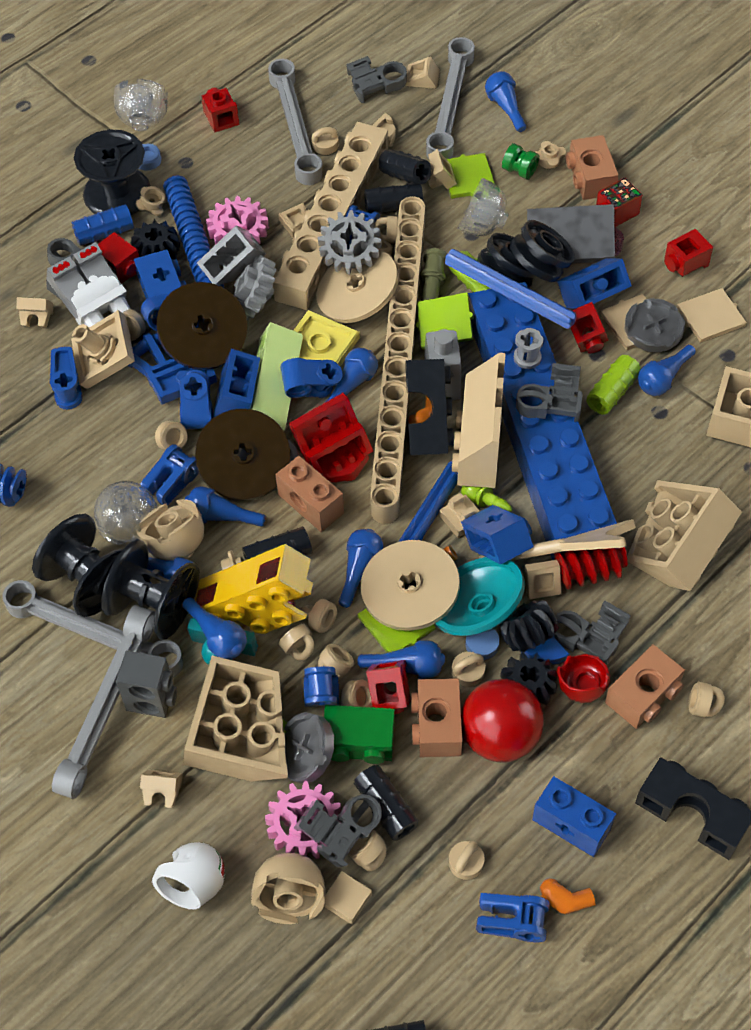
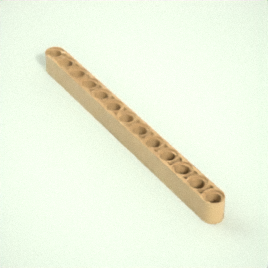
M414 196L404 198L400 202L394 262L398 267L399 282L389 304L370 493L371 516L376 522L381 524L394 522L398 518L400 511L410 393L406 392L405 361L413 360L425 229V203L422 199Z

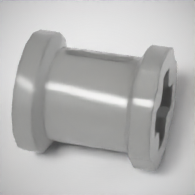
M533 328L520 330L515 338V344L518 347L514 351V361L523 369L535 368L541 362L540 349L543 346V337L538 330ZM533 337V343L530 344V338ZM525 353H527L526 360H524Z

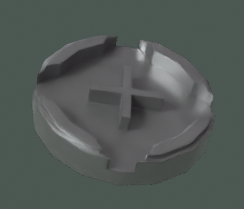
M650 298L645 299L643 303L638 305L636 303L631 306L626 314L624 330L628 339L636 347L649 352H662L670 350L679 343L684 333L685 320L683 315L681 317L678 308L674 304L663 299Z
M304 712L295 715L287 722L283 729L286 731L284 735L285 755L289 779L299 783H304V781L310 783L314 782L325 772L331 761L334 750V734L330 723L324 717Z

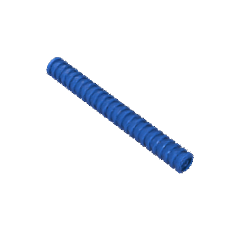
M179 175L172 176L164 182L163 188L192 274L194 275L195 282L212 283L197 264L211 249L194 199L192 198L190 187L185 177Z

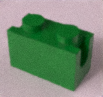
M325 705L324 718L330 723L334 734L332 761L346 762L349 759H361L370 764L392 761L395 724L394 709Z

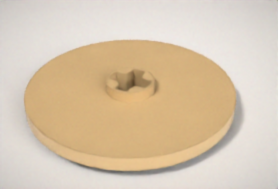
M379 250V258L371 257L372 266L368 267L363 264L361 273L356 268H352L351 273L347 274L344 267L339 272H336L334 264H332L322 276L316 293L317 303L323 314L335 322L353 323L364 320L381 310L394 295L399 282L398 267L392 257Z
M420 540L400 541L383 548L368 562L361 578V595L368 612L381 624L405 631L423 629L437 623L452 609L460 590L458 569L450 555L437 545ZM415 580L416 587L410 586L408 589H405L404 583L410 584Z

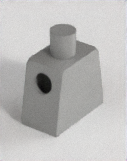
M235 226L197 264L213 284L221 285L236 281L237 277H240L245 270V267L250 263L253 264L255 257L259 258L260 255L264 257L266 253L249 231ZM219 265H222L224 269L221 270Z
M441 329L436 332L426 333L425 360L444 359V366L450 365L451 384H445L446 397H451L452 400L461 399V359L457 332Z

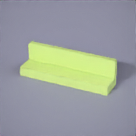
M270 322L259 339L256 356L260 357V363L250 409L268 415L285 431L291 398L285 394L280 366L288 359L299 358L303 335Z

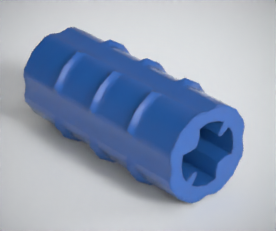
M126 204L115 208L111 207L109 210L97 212V214L88 217L84 216V218L71 222L80 246L107 238L113 232L122 234V232L134 229L131 214Z

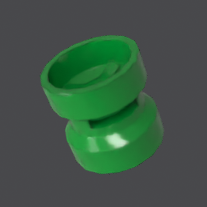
M512 143L503 157L502 169L509 172L516 171L520 177L529 180L536 171L540 156L533 151L526 152L522 146Z

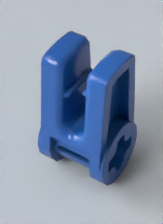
M60 347L51 350L50 385L54 391L56 404L62 409L76 408L82 402L81 386L71 347Z
M176 444L169 446L160 460L141 481L140 488L142 493L151 497L156 492L159 504H167L168 506L187 484L192 482L198 475L199 471L195 456L189 457L184 454L182 448Z
M480 894L479 905L481 910L489 911L491 914H494V912L510 914L515 917L502 918L498 917V915H495V917L479 916L476 924L478 933L516 938L535 943L546 940L547 931L544 929L545 913L549 911L550 903L548 900L532 895ZM531 914H533L532 924H530Z

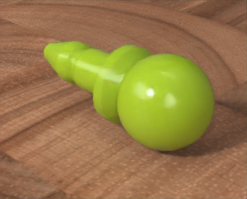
M462 486L461 494H466L473 504H477L479 507L495 505L509 512L513 510L512 506L505 499L493 494L492 488Z

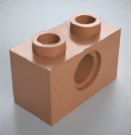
M604 135L571 140L570 152L566 153V163L568 169L573 171L574 187L580 190L583 200L597 198L598 192L617 182L619 176Z
M299 455L275 474L278 495L321 533L344 514L343 493Z
M652 644L608 688L605 703L637 729L644 721L650 723L655 719L662 709L660 705L666 698L671 701L679 694L684 686L681 680L685 669ZM640 686H650L654 689V691H644Z
M459 678L418 679L417 692H411V713H418V724H412V744L419 745L420 757L461 756L462 727ZM433 714L441 715L444 719L438 722H434L428 719V717Z

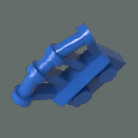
M199 322L195 328H200ZM148 333L143 335V339L132 348L135 362L128 366L130 368L134 367L147 377L150 386L163 405L180 398V381L187 372L194 369L183 366L174 359L166 361L158 347L161 343L157 333L154 335ZM149 351L157 365L151 366L140 357ZM213 369L201 370L208 376L210 385L217 382ZM192 377V380L187 383V386L193 387V391H197L200 386H203L202 383H197L195 377Z

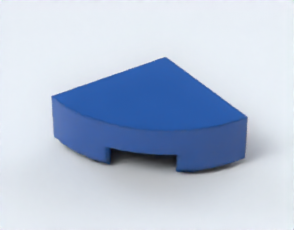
M554 637L545 641V644H540L535 649L530 648L524 652L528 658H533V655L538 652L540 662L550 659L552 665L566 661L569 653Z

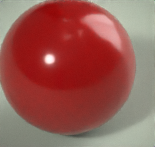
M510 679L487 681L475 688L463 705L461 711L463 736L470 748L487 760L500 763L518 760L534 749L542 735L544 717L540 702L530 689L519 682Z

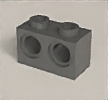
M125 651L116 683L126 711L166 718L169 706L173 707L177 698V687L173 684V672L169 670L166 657Z

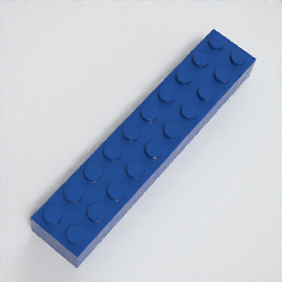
M526 282L520 283L527 287ZM493 289L468 293L470 312L474 315V318L471 320L472 331L483 363L498 353H505L501 415L545 541L568 538L617 524L579 422H574L575 417L546 414V419L527 418L519 414L516 409L517 393L522 386L527 384L550 387V385L554 386V380H551L552 365L556 361L538 313ZM526 328L538 330L543 337V346L540 349L541 362L532 369H523L514 361V351L518 347L515 344L516 334ZM533 337L530 338V344L533 343ZM527 353L524 354V360H526ZM526 396L521 399L528 406H538L543 403L540 398ZM554 553L550 554L552 560H554Z

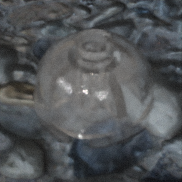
M137 79V84L128 85V80L116 85L114 89L113 101L116 114L122 122L134 130L145 131L160 123L165 116L168 108V92L165 93V87L150 80Z
M482 178L457 229L474 237H486L492 234L497 227L502 229L509 213L505 212L507 200L501 188L493 182Z
M130 480L117 481L108 485L99 494L95 501L94 519L99 533L108 542L126 545V542L139 539L137 531L141 532L139 523L149 512L158 506L152 493L142 484Z

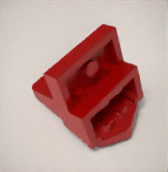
M344 393L337 395L289 423L292 434L300 447L305 461L331 483L355 481L368 462V454L373 452L364 427L358 422L351 403Z

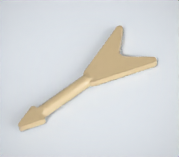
M634 519L568 538L535 543L533 548L510 559V561L564 551L622 548L627 546L625 537L618 535L635 529Z

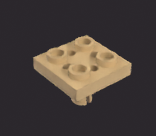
M119 310L91 327L81 324L73 331V338L71 340L79 384L85 389L91 388L135 362L126 315Z

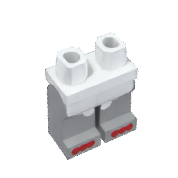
M96 242L73 254V260L69 256L47 268V281L75 317L78 325L85 324L91 327L104 319L102 314L109 310L111 313H114L117 310L124 312L130 309L125 299L126 289L108 266Z

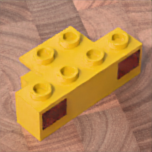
M287 544L281 545L200 579L195 601L207 612L226 621L234 622L238 620L249 626L253 632L266 634L306 618L307 613L296 608L294 600L311 595L313 583L307 580L311 559Z

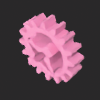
M236 196L233 202L225 198L224 205L216 203V211L209 210L208 212L209 218L206 219L209 238L214 239L215 245L235 226L249 231L259 244H261L260 237L267 236L266 229H269L266 209H261L260 202L251 204V198L249 197L245 201H241L240 197Z
M304 781L302 789L297 790L293 783L289 784L290 793L286 795L279 790L277 792L279 803L270 801L268 804L269 811L273 813L265 815L266 825L271 826L267 829L269 839L276 838L274 846L277 851L286 847V853L298 852L307 857V853L312 852L313 856L318 859L320 858V853L317 851V846L324 843H317L313 839L311 840L303 831L295 830L294 826L309 805L315 800L324 805L323 809L331 817L333 814L339 816L342 812L340 803H333L334 793L332 791L323 795L321 784H318L314 790L309 789L308 781ZM318 809L314 812V814H313L312 817L310 818L311 821L314 819V817L316 816V814L319 812ZM281 821H284V824L290 827L288 836L281 828Z

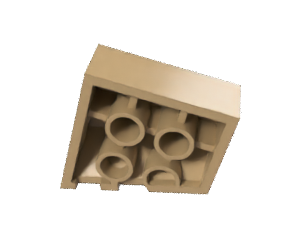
M505 353L496 354L466 374L463 410H457L456 429H461V432L455 431L454 450H459V453H453L452 472H458L457 485L495 488Z
M657 480L654 488L658 492L654 502H649L645 512L649 516L646 524L637 530L627 556L628 562L669 587L691 591L700 580L701 574L711 559L717 554L718 548L728 533L734 528L735 522L742 511L719 488Z
M212 656L185 745L184 765L251 782L288 778L279 672Z

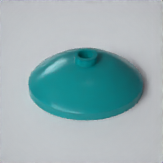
M487 557L475 559L459 566L457 569L460 579V590L457 600L449 613L435 624L445 633L457 636H470L489 631L504 622L514 612L524 594L525 581L518 566L510 560L500 565Z

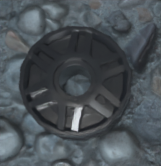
M528 220L521 228L522 234H517L510 242V249L514 257L530 273L542 280L557 282L564 273L563 268H568L575 260V253L569 243L554 229L542 222Z
M505 233L492 234L487 241V247L478 254L477 261L518 283L526 282L527 287L530 288L533 278L537 276L530 273L514 257L510 249V242L514 237Z

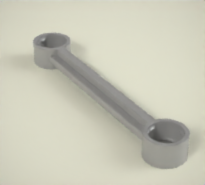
M458 37L449 42L448 61L450 69L436 130L426 140L427 157L428 154L437 150L433 148L437 145L447 147L445 149H438L446 159L453 157L454 139L451 133L465 69L474 61L475 45L468 38ZM458 51H464V52H467V53H465V54H458V53H456V52H458Z
M276 59L268 66L269 82L271 86L279 91L297 156L294 162L295 177L301 184L313 185L322 179V160L318 155L312 153L293 86L296 80L295 66L288 59ZM278 73H288L286 75H276ZM305 167H314V168H316L315 170H312V171H303V170H301L302 168H305Z
M14 581L3 591L4 604L9 614L15 618H27L34 615L116 650L124 636L123 631L91 617L77 615L74 610L38 596L34 586L28 581ZM19 593L32 594L29 602L22 606L10 604L12 598ZM160 640L154 644L148 641L142 643L138 653L154 656L164 652L176 654V661L168 667L173 672V677L180 673L183 668V658L181 650L175 642Z
M137 605L130 609L124 623V636L68 758L59 764L52 781V791L54 793L71 799H75L80 794L87 777V765L120 694L116 679L125 651L138 653L142 643H146L154 630L155 611Z

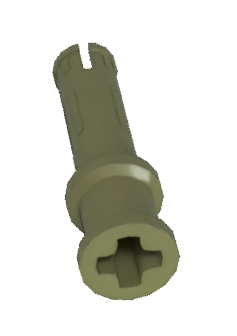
M427 249L423 254L425 267L420 274V281L423 284L421 301L439 298L440 287L445 284L446 274L444 273V267L446 265L445 257L447 253L442 249Z

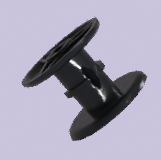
M103 130L84 138L76 147L74 162L77 170L89 179L84 187L83 199L85 205L92 213L97 214V212H103L111 209V207L115 208L125 204L131 215L140 211L136 206L137 200L141 198L140 191L143 187H150L151 185L149 179L138 170L143 163L145 151L142 142L135 135L123 130Z
M86 513L73 515L52 529L39 545L32 564L34 576L42 581L57 580L67 574L70 581L76 579L79 582L74 591L72 604L76 614L82 617L93 616L103 611L101 598L104 584L112 565L123 550H113L100 557L101 551L92 547L97 531L93 517Z
M135 539L121 551L109 571L101 598L102 610L107 616L118 615L127 608L132 600L137 601L140 607L146 609L153 608L156 610L154 632L160 640H166L177 631L188 614L183 608V602L187 598H195L199 584L200 569L196 563H186L177 569L170 579L164 577L163 572L158 569L150 571L147 569L149 561L148 548L143 540ZM154 578L161 581V583L152 584L149 579Z

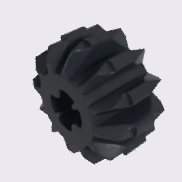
M154 219L152 224L143 222L142 228H134V236L131 237L130 243L138 250L139 257L167 249L171 260L177 259V252L180 251V240L175 228L169 227L166 221L158 224Z
M537 600L527 604L523 603L504 622L499 624L506 644L510 646L512 651L525 652L530 648L535 649L540 644H545V641L553 638L559 629L557 618L552 608L548 606L546 601Z
M524 651L520 654L519 660L510 657L507 667H503L500 677L523 684L533 692L540 703L547 706L550 702V695L556 694L557 685L555 681H557L558 677L556 670H550V659L540 662L538 652L533 655V658H528Z

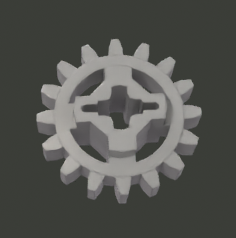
M350 210L348 216L344 217L341 212H338V219L336 221L330 217L327 219L329 227L321 226L320 230L323 236L318 237V244L321 246L319 248L320 255L325 257L327 266L334 263L336 272H339L344 267L347 274L351 273L352 268H356L361 273L363 264L368 267L372 266L371 257L379 258L378 248H382V241L379 238L380 229L374 228L373 219L365 221V213L362 212L358 217H354L353 210ZM352 235V242L348 250V241H350V236Z
M261 255L259 258H254L253 264L250 263L245 267V270L240 277H237L234 284V296L241 303L247 320L254 318L255 312L259 313L262 310L264 304L268 299H271L274 292L273 282L275 278L273 276L277 270L274 268L276 263Z

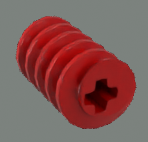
M625 547L564 551L562 555L560 552L554 553V560H557L560 565L561 582L564 583L567 590L572 587V579L577 581L579 587H583L585 576H588L592 584L597 583V574L599 573L604 581H609L610 571L614 572L617 579L622 578V568H626L628 565Z

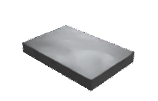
M614 204L527 209V221L536 220L548 225L569 243L575 253V260L572 264L594 263L606 258H615Z

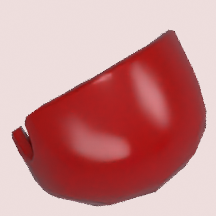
M590 654L568 656L565 663L561 667H557L561 691L570 700L579 703H590L600 698L606 692L611 681L607 665L598 656Z

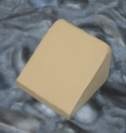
M431 57L408 64L406 86L421 88L438 87L440 69Z

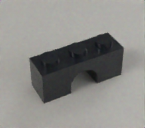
M444 359L406 360V392L422 393L430 399L432 404L431 415L426 421L408 424L409 455L448 454V447H454L453 428H447V416L452 415V398L446 397L445 384H451L450 365L444 366Z
M662 757L659 758L643 783L635 801V804L665 822L671 813L679 807L687 806L696 809L702 815L705 823L698 842L728 860L732 857L751 824V810L746 803L737 798H729L719 792L711 782L695 778L687 773L685 768L679 763L667 761Z

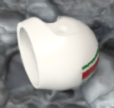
M193 842L177 848L172 854L174 861L158 866L152 879L153 886L166 900L186 909H198L212 899L222 888L225 879V865L221 855L213 847L205 843ZM164 877L181 882L189 890L181 892L173 888Z

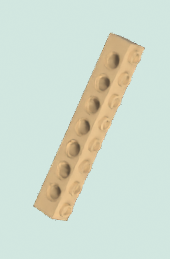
M357 122L352 132L347 133L344 148L342 151L339 150L337 152L334 167L332 170L327 171L323 188L317 190L311 210L308 209L306 211L303 226L300 230H296L293 237V245L290 250L285 251L282 258V266L273 276L275 278L273 289L276 302L308 310L317 292L318 284L329 268L325 263V257H321L319 251L321 246L318 244V237L323 236L321 235L320 228L321 226L329 227L327 220L329 217L336 221L338 219V212H341L346 217V213L351 205H356L359 209L364 199V190L369 189L379 169V157L383 151L388 150L387 129Z

